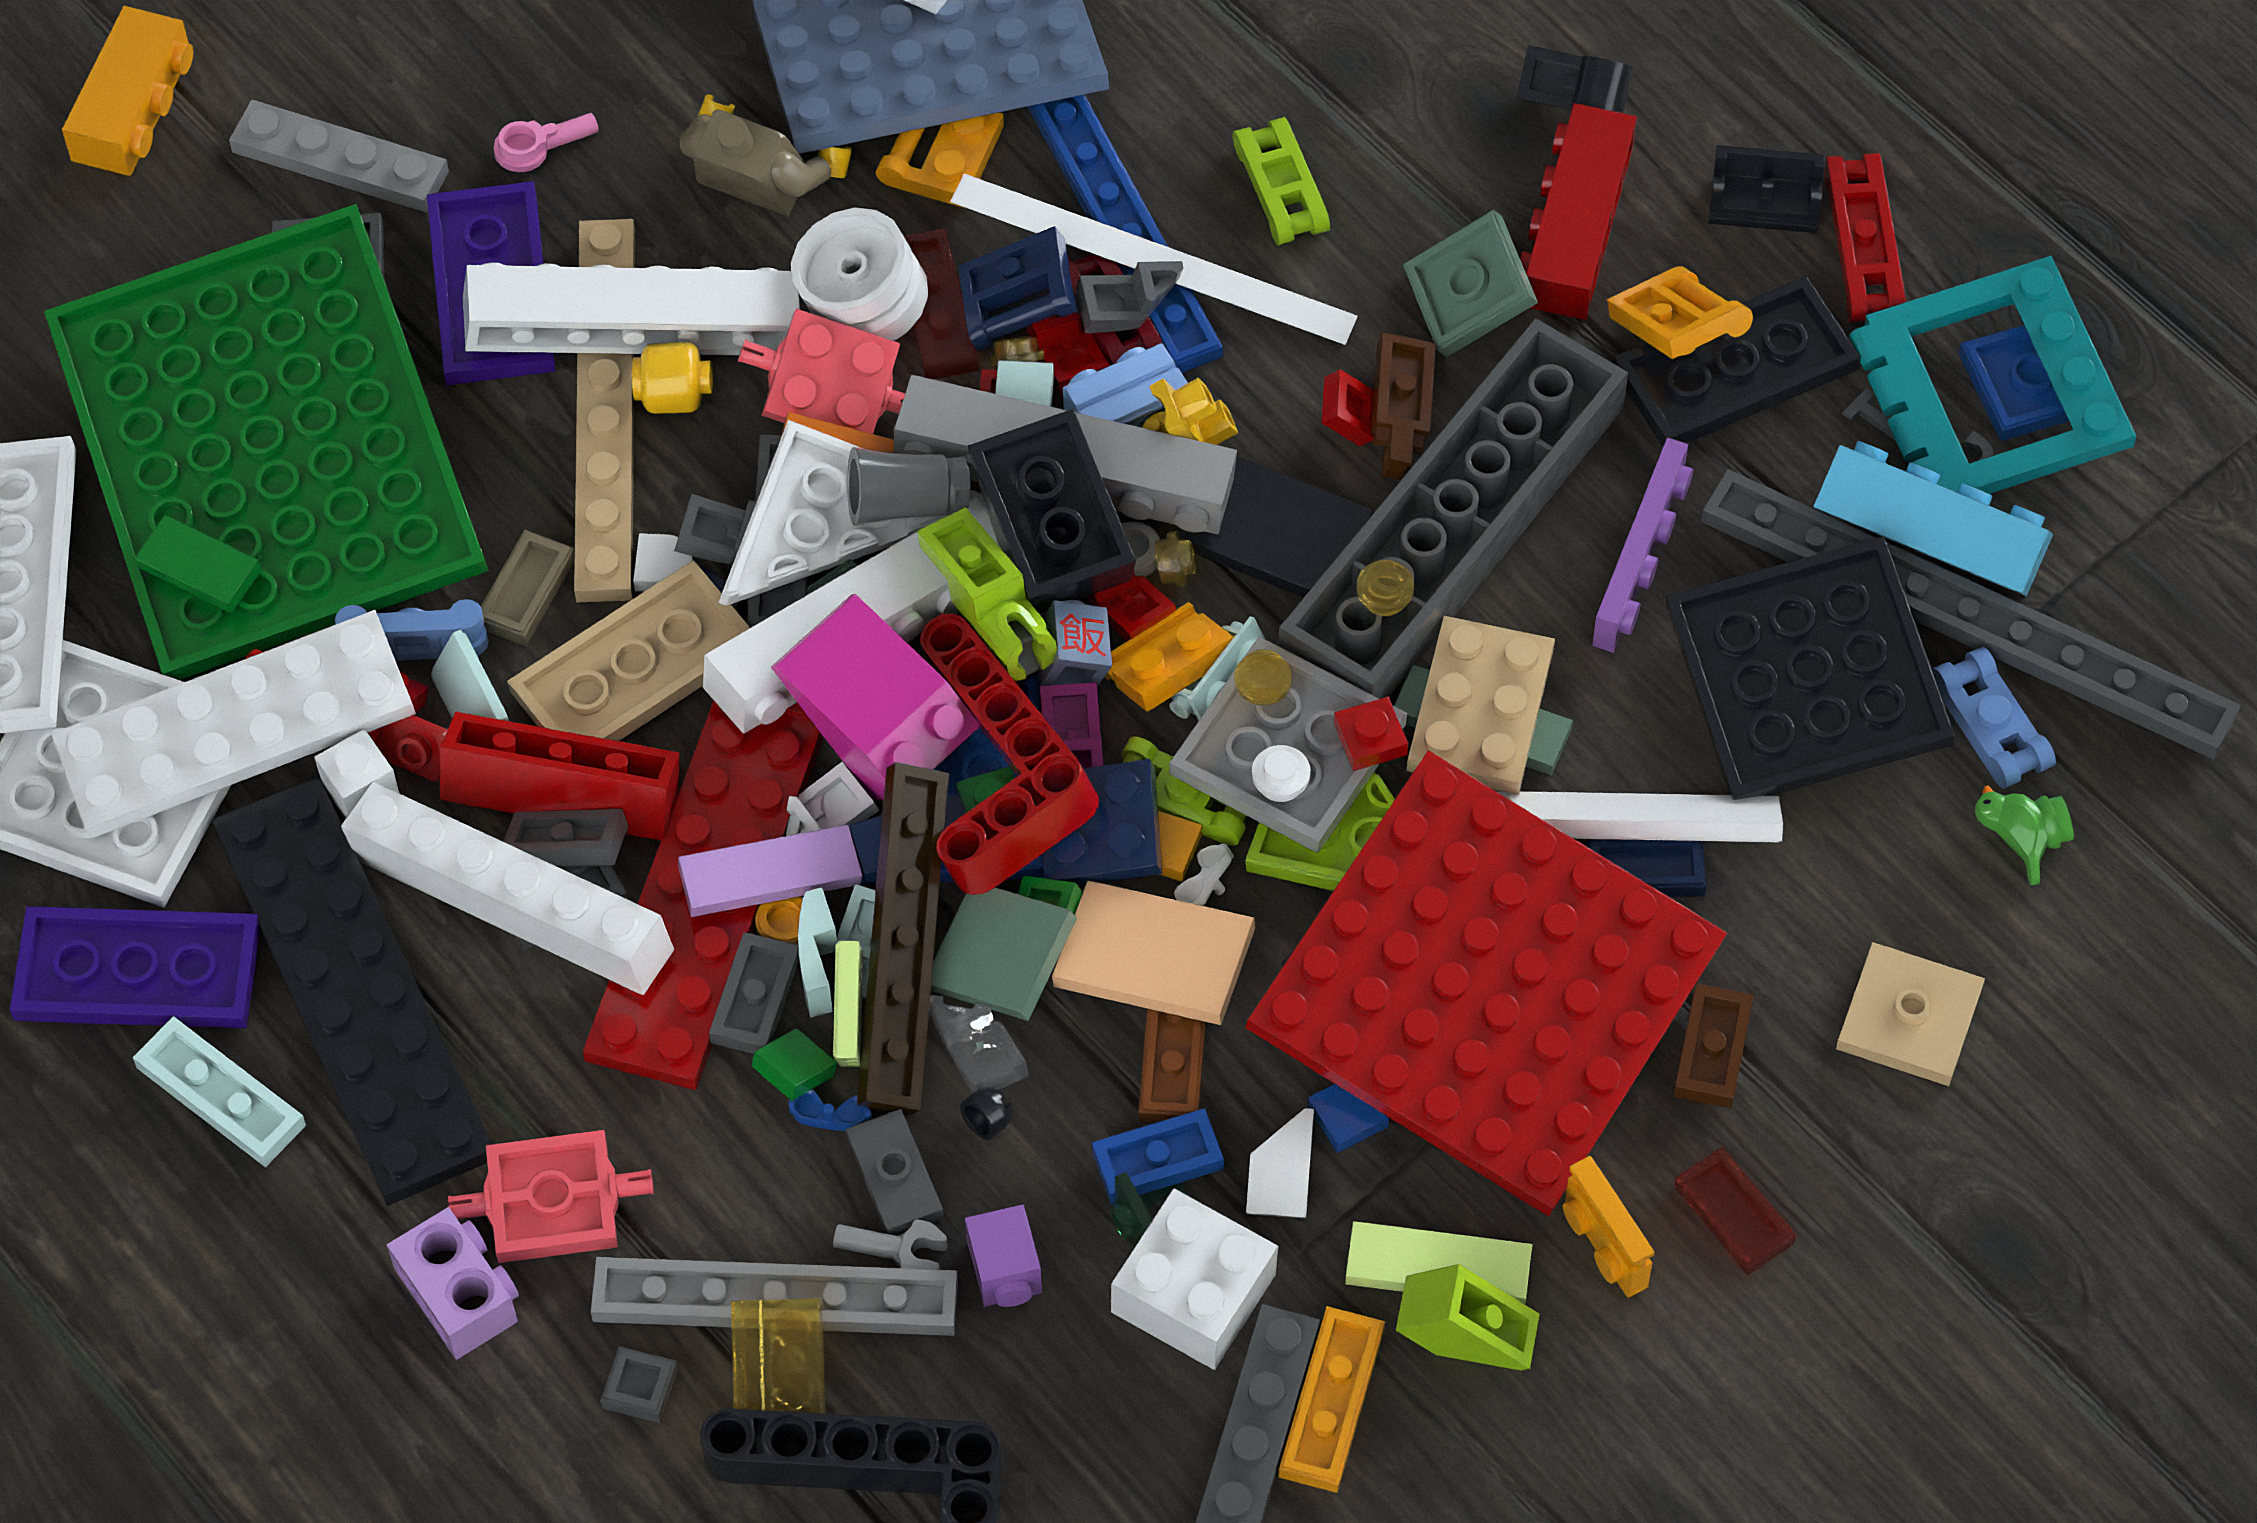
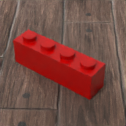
M1574 103L1568 124L1558 123L1552 154L1559 155L1556 166H1546L1540 197L1547 198L1544 209H1534L1529 228L1528 240L1535 241L1532 253L1523 251L1520 258L1538 301L1537 304L1530 307L1531 309L1587 320L1633 151L1637 116Z
M455 712L440 747V800L508 813L623 809L628 823L626 834L662 840L665 837L670 815L678 797L680 752Z

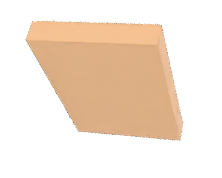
M1087 881L1074 915L1077 918L1060 953L1052 974L1053 986L1221 1025L1255 931L1254 917Z

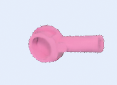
M592 113L559 124L549 123L543 126L534 120L530 122L517 121L509 123L501 129L498 137L495 139L493 147L495 159L503 168L509 171H531L544 162L547 150L598 133V124Z

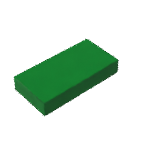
M167 515L163 516L134 558L138 568L231 614L262 570L259 560Z

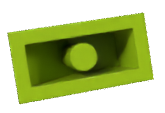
M1456 1264L1406 1276L1396 1331L1438 1356L1521 1371L1530 1369L1540 1314L1462 1265Z

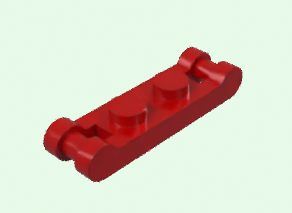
M1880 153L1862 154L1861 160L1844 161L1843 156L1825 157L1824 180L1829 192L1846 293L1847 317L1849 323L1865 322L1866 315L1906 303ZM1863 181V183L1848 184V182ZM1865 285H1883L1884 293L1866 294Z

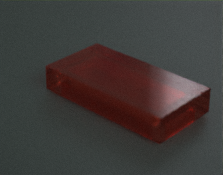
M1723 1146L1675 1178L1674 1188L1747 1276L1795 1244L1797 1235Z

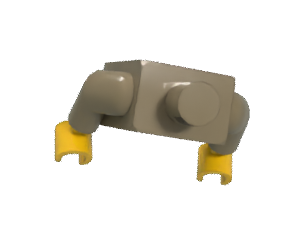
M710 94L705 95L698 116L684 130L680 138L682 153L694 161L695 176L698 183L789 217L798 197L820 186L830 177L845 178L847 176L852 151L851 147L820 149L818 157L805 162L785 135L733 115L735 105L730 104L726 106L713 101L714 96Z

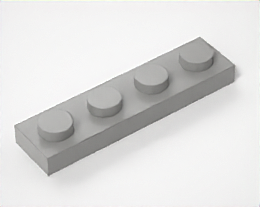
M256 100L250 101L229 139L232 153L425 213L428 212L427 194L438 193L449 173L447 160Z

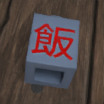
M1078 600L1053 601L1042 618L1046 623L1048 632L1056 641L1057 653L1052 664L1044 670L1041 668L1037 670L1039 688L1040 686L1097 682L1098 686L1112 667L1107 608L1085 605Z

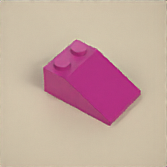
M851 594L771 666L781 682L872 800H884L886 768L899 762L933 770L980 727V724L949 683L857 594Z

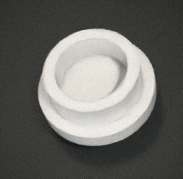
M1286 745L1271 746L1260 752L1253 762V783L1266 798L1272 801H1290L1302 793L1309 783V762L1304 754L1296 748Z

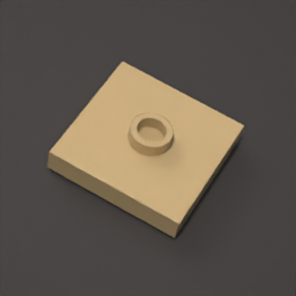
M1872 942L1842 1027L1836 1050L1949 1086L1985 978Z

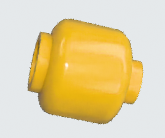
M690 342L647 344L641 353V357H633L632 391L634 401H642L645 409L653 414L693 413L697 411L701 405L702 394H712L713 391L711 360L701 361L699 349Z

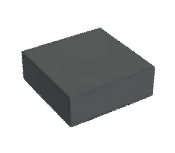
M619 1346L600 1400L602 1409L660 1423L678 1372L677 1361Z

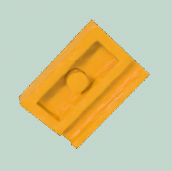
M1188 602L1141 634L1112 650V667L1104 678L1114 680L1120 691L1146 712H1149L1205 676L1234 637L1204 613L1197 614L1194 606Z
M1590 1155L1570 1166L1569 1170L1572 1176L1568 1178L1565 1203L1562 1206L1563 1212L1573 1231L1579 1236L1585 1233L1596 1250L1594 1258L1603 1277L1610 1284L1617 1281L1626 1297L1629 1298L1648 1288L1652 1269L1650 1257L1654 1256V1250Z

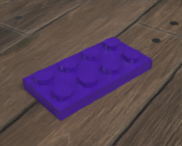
M534 181L427 194L446 385L556 372L554 353L465 351L463 291L467 265L500 263L505 266H538L544 264Z
M26 906L10 1005L13 1020L164 1026L174 1016L187 1027L247 1029L260 935L258 914Z

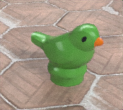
M1984 786L1982 795L1975 804L1977 820L1984 827L1995 831L2024 861L2030 886L2040 884V862L2046 848L2057 849L2061 847V843L2074 839L2070 814L2062 796L2048 799L2045 795L2033 801L2024 794L2012 793L2004 796L1994 792L1990 786Z

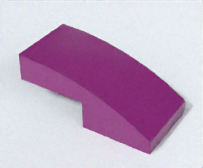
M1097 682L1040 686L1042 716L1075 755L1082 768L1103 766Z

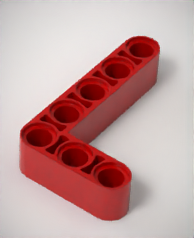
M948 613L931 619L925 625L920 636L922 648L935 670L949 683L980 724L979 728L1017 774L1015 779L947 826L937 840L936 851L958 888L964 893L978 895L992 890L1085 824L1095 814L1099 806V797L1078 759L971 626L961 616Z

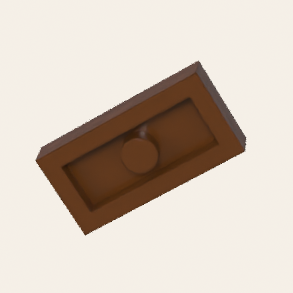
M1696 983L1673 1097L1732 1109L1754 995Z

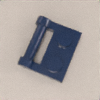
M1056 226L958 266L967 331L973 346L979 352L995 346L996 339L1057 314L1064 318L1079 311L1078 300L1072 288L1065 238ZM1049 288L1050 294L989 318L988 313Z

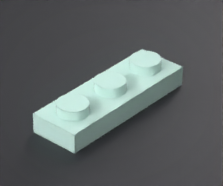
M174 1016L133 1057L138 1070L264 1167H267L306 1126L301 1113Z

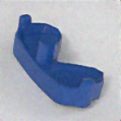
M810 1090L793 1101L789 1099L788 1103L789 1112L794 1116L795 1120L802 1125L846 1131L847 1128L872 1120L869 1107L857 1105L858 1095L849 1098L836 1110H834L832 1104L824 1105L814 1090Z

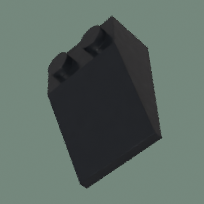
M1074 408L968 445V452L998 545L1023 574L1026 599L1039 614L1047 611L1053 601L1079 600L1131 581L1136 559Z

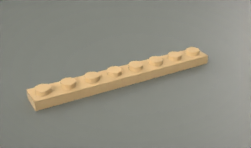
M634 220L579 221V267L610 265L615 268H635ZM577 353L574 574L576 603L630 601L633 599L634 398L632 391V359L634 354Z

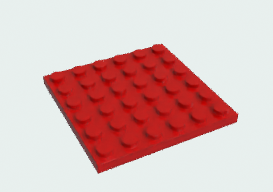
M1428 750L1248 1018L1245 1028L1550 1217L1567 1190L1568 1178L1572 1176L1569 1170L1570 1166L1589 1155L1720 947L1727 932Z

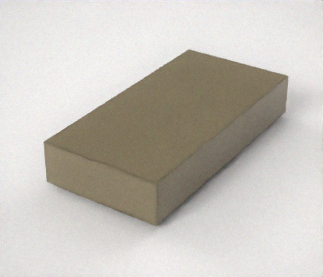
M524 530L480 606L486 632L527 647L575 562V548Z

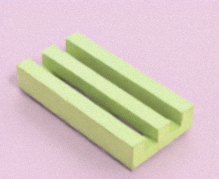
M838 941L835 950L833 1056L840 1067H860L863 950L859 941Z

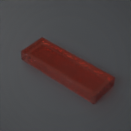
M946 228L904 236L912 253L927 276L928 298L921 317L912 326L924 377L935 380L979 371L976 349L967 331L962 292Z

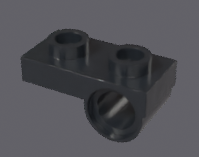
M1528 45L1516 98L1572 111L1573 104L1576 103L1624 113L1633 67L1608 59L1592 56L1582 57Z

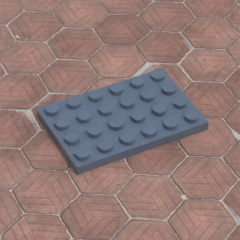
M752 0L754 14L791 141L799 154L1109 89L1108 72L1082 0H947L937 14H933L904 0Z

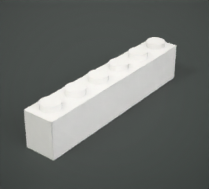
M500 263L467 265L463 291L465 351L641 354L644 347L650 343L690 342L697 346L700 355H739L745 339L776 350L786 337L795 309L800 310L799 294L792 283L791 271H778L774 268L724 270L719 267L670 269L665 266L615 268L610 265H596L593 267H560L555 264L505 266Z
M977 497L970 500L968 510L998 545L987 508ZM950 512V513L946 514L945 516L939 518V519L936 520V521H939V520H941V519H943V518H945V517H947V516L953 514V512ZM917 532L704 655L703 689L743 734L761 723L767 725L776 721L788 707L797 703L771 666L851 594H857L907 643L913 640L931 619L942 614L958 613L950 599L947 579L920 548Z
M375 782L371 783L341 825L359 862L641 995L645 994L674 951L660 914Z

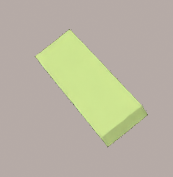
M1353 1221L1345 1284L1403 1292L1407 1275L1460 1264L1525 1304L1532 1244Z

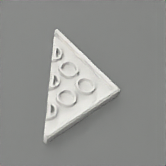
M788 420L718 603L728 606L893 546L943 516L891 519L854 526L850 518L848 506L847 471L851 448L861 447ZM970 490L969 501L977 497L986 507L982 494Z

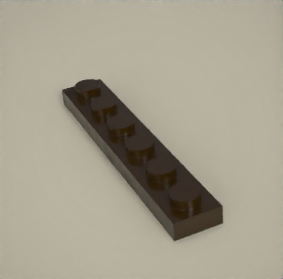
M895 762L886 768L857 1105L891 1112L901 1109L903 1114L912 1115L921 1110L941 859L936 851V845L941 832L944 830L949 773Z

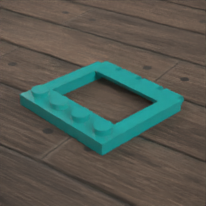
M2052 256L1866 315L1865 326L1855 329L1849 335L1852 345L1861 357L1860 363L1863 370H1873L1868 374L1867 379L1885 416L1893 415L1887 423L1904 461H1914L1912 463L1940 474L1937 485L1958 493L1961 483L1990 494L2132 448L2135 445L2136 434ZM2014 304L2029 333L2036 353L2049 376L2057 398L2070 421L2072 431L1969 464L1912 337Z

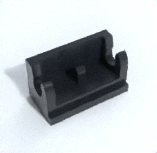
M1717 145L1712 177L1709 224L1817 233L1823 193L1821 188L1825 168V155Z

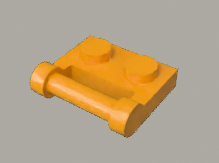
M998 112L942 124L921 169L911 167L909 162L925 128L901 132L890 154L882 157L875 174L882 183L890 187L962 207L950 201L964 174L978 179L981 178L1004 127L1003 114Z
M1682 266L1674 267L1607 299L1609 316L1612 320L1671 359L1690 354L1696 347L1726 333L1732 337L1742 336L1751 327L1753 321L1752 311L1739 301L1732 300L1728 302L1701 285L1698 277Z

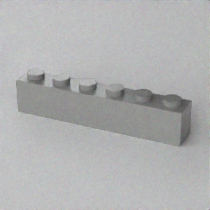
M911 375L894 428V453L943 454L945 458L965 457L969 467L970 481L978 482L968 452V445L1067 410ZM1076 413L1116 511L1137 520L1149 518L1175 524L1188 532L1205 531L1219 534L1234 480L1236 449Z

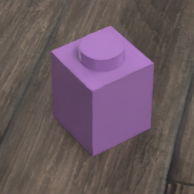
M1024 1204L965 1218L967 1244L984 1307L994 1304L1002 1307L1017 1306L1030 1300L1033 1295L1042 1293L1041 1268Z

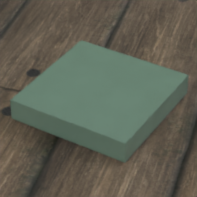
M1494 209L1403 264L1432 339L1436 343L1437 351L1446 358L1538 303L1503 217Z
M993 888L984 894L978 895L966 893L933 961L931 991L1029 1021L1077 918L1069 909L998 888Z

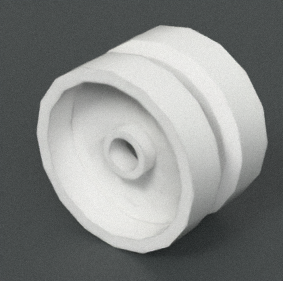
M851 208L828 215L812 225L800 239L791 260L792 283L811 314L892 341L906 334L921 317L928 298L927 276L912 253L906 239L894 220L877 210Z

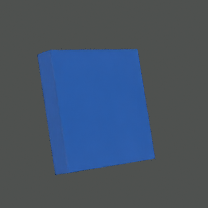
M2025 325L1960 343L1959 357L2000 441L2069 422L2042 361L2030 340Z

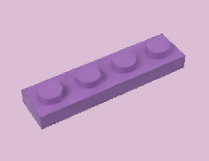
M1667 438L1597 613L1592 644L1594 647L1614 653L1621 633L1631 635L1641 607V603L1634 601L1639 587L1649 590L1659 559L1652 556L1657 543L1667 544L1676 518V513L1671 512L1670 508L1674 498L1685 499L1691 483L1693 468L1685 466L1688 444L1670 438Z

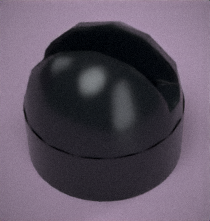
M984 1087L975 1091L960 1104L961 1114L966 1124L977 1136L984 1140H991L1004 1130L1012 1119L1013 1106L1011 1103L1006 1105L1002 1103L1000 1099L1005 1095L1002 1090Z

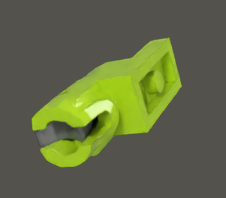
M966 507L917 531L920 548L948 581L950 599L953 605L1013 680L1026 679L1027 675L1040 668L1044 670L1053 663L1057 653L1056 641L1048 632L1044 619L1026 599L1023 574Z

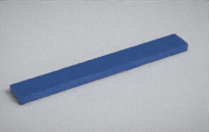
M1085 94L1027 106L1087 218L1168 247ZM1117 263L1123 275H1133L1134 268ZM1174 284L1149 318L1156 328L1162 344L1172 357L1175 367L1179 368L1181 373L1222 358L1223 346L1192 289Z

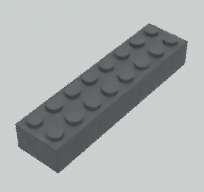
M1535 318L1279 627V647L1379 699L1390 697L1409 674L1412 665L1418 663L1439 637L1443 617L1454 618L1624 409L1628 372Z

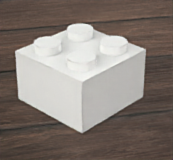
M1173 1189L1111 1284V1313L1215 1370L1275 1277L1278 1245L1182 1192Z

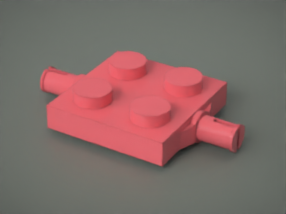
M795 309L786 337L776 350L745 339L738 358V362L769 371V392L761 416L782 423L785 422L788 412L873 434L877 420L885 410L899 414L905 393L892 389V370L901 343L799 309Z
M605 1130L486 1145L488 1174L483 1186L484 1192L457 1196L449 1195L448 1202L449 1208L457 1220L487 1216L488 1222L494 1231L495 1252L498 1263L617 1248L615 1215L619 1205V1198L646 1194L654 1195L651 1169L615 1174V1169L608 1158Z

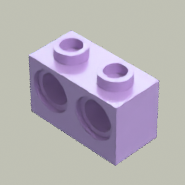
M449 1207L386 1244L394 1270L456 1360L518 1322L512 1300L517 1298L519 1293L513 1281L501 1265L493 1270L482 1256L488 1249L476 1227L470 1220L460 1224ZM451 1251L456 1253L446 1263L433 1264L429 1262L430 1258L438 1252ZM481 1296L487 1299L477 1309L465 1310L460 1308L462 1302L470 1297Z

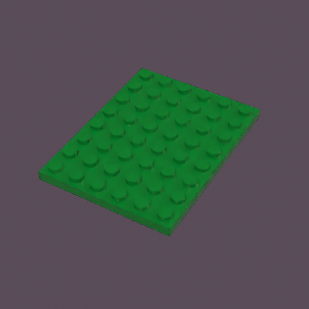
M357 204L44 311L162 675L180 680L246 657L253 649L263 651L336 625V614L345 606L358 605L368 613L489 571ZM164 515L259 560L262 570L232 614L138 568L134 558Z

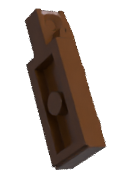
M1382 332L1377 342L1371 433L1373 434V445L1384 447L1381 477L1402 480L1407 467H1410L1412 464V452L1421 454L1424 449V443L1430 433L1436 347L1434 342Z

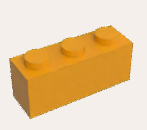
M123 6L62 128L71 161L127 176L132 175L139 158H145L150 151L153 130L159 117L165 116L170 110L173 100V89L180 74L185 75L192 64L193 46L188 42L183 20Z

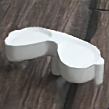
M1226 844L1208 846L1199 851L1197 858L1198 863L1202 867L1201 872L1177 886L1174 892L1176 900L1204 906L1212 890L1216 895H1221L1225 892V887L1219 878L1234 858V854Z

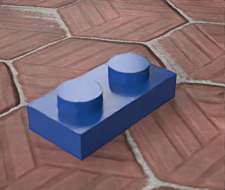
M1205 1108L1092 1142V1154L1110 1204L1224 1170V1158Z

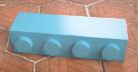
M1857 441L1854 450L1842 445L1839 446L1816 499L1814 508L2027 596L2053 536L2049 530L2042 528L2045 517L2017 505H2013L2010 514L1989 506L1992 495L1961 483L1958 493L1937 485L1940 474L1912 462H1909L1906 471L1888 465L1885 462L1889 453L1866 443Z

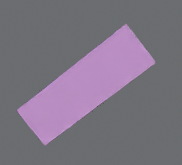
M849 825L678 857V869L691 917L803 896L806 891L821 887L824 892L855 886V884L861 885L862 879Z

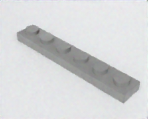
M596 1257L591 1316L593 1322L954 1336L958 1274L957 1270Z

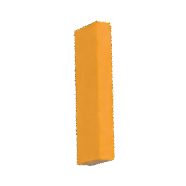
M1326 1306L1280 1463L1279 1478L1338 1493L1385 1330V1321Z

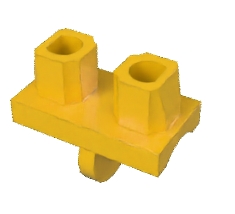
M1164 378L1149 386L1152 395L1165 406V411L1151 415L1145 420L1141 428L1214 445L1238 434L1228 407L1221 400L1214 402L1207 386L1199 378L1177 390Z

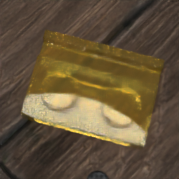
M822 1297L732 1300L731 1328L734 1409L826 1413Z

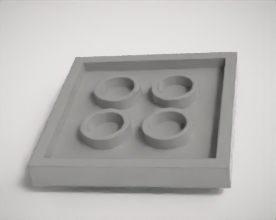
M1258 636L1170 761L1169 774L1319 853L1379 765L1376 764L1356 771L1352 770L1334 726V712L1378 700L1379 698ZM1393 706L1403 730L1406 725L1407 713ZM1286 745L1296 748L1304 754L1309 762V783L1302 793L1290 801H1272L1266 798L1253 783V762L1260 752L1271 746Z

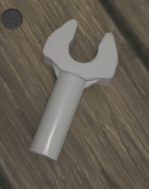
M919 1219L914 1220L912 1226L899 1236L838 1224L833 1240L834 1248L893 1259L899 1268L940 1270L939 1263L927 1259H918L913 1254L919 1248H929L936 1251H946L948 1248L946 1235L932 1223Z

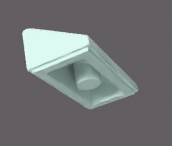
M461 630L454 632L431 672L432 680L451 718L453 719L455 712L509 721L466 633H462Z

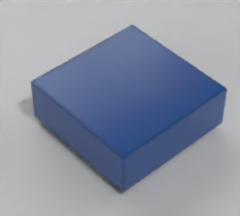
M1336 1084L1308 1097L1307 1107L1314 1109V1118L1337 1153L1388 1128L1389 1117Z

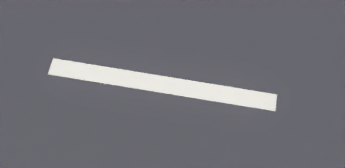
M967 174L963 175L950 201L951 203L1034 233H1039L1056 226L1065 238V244L1134 269L1137 262L1182 261L1184 268L1175 284L1346 345L1358 317L1352 313Z

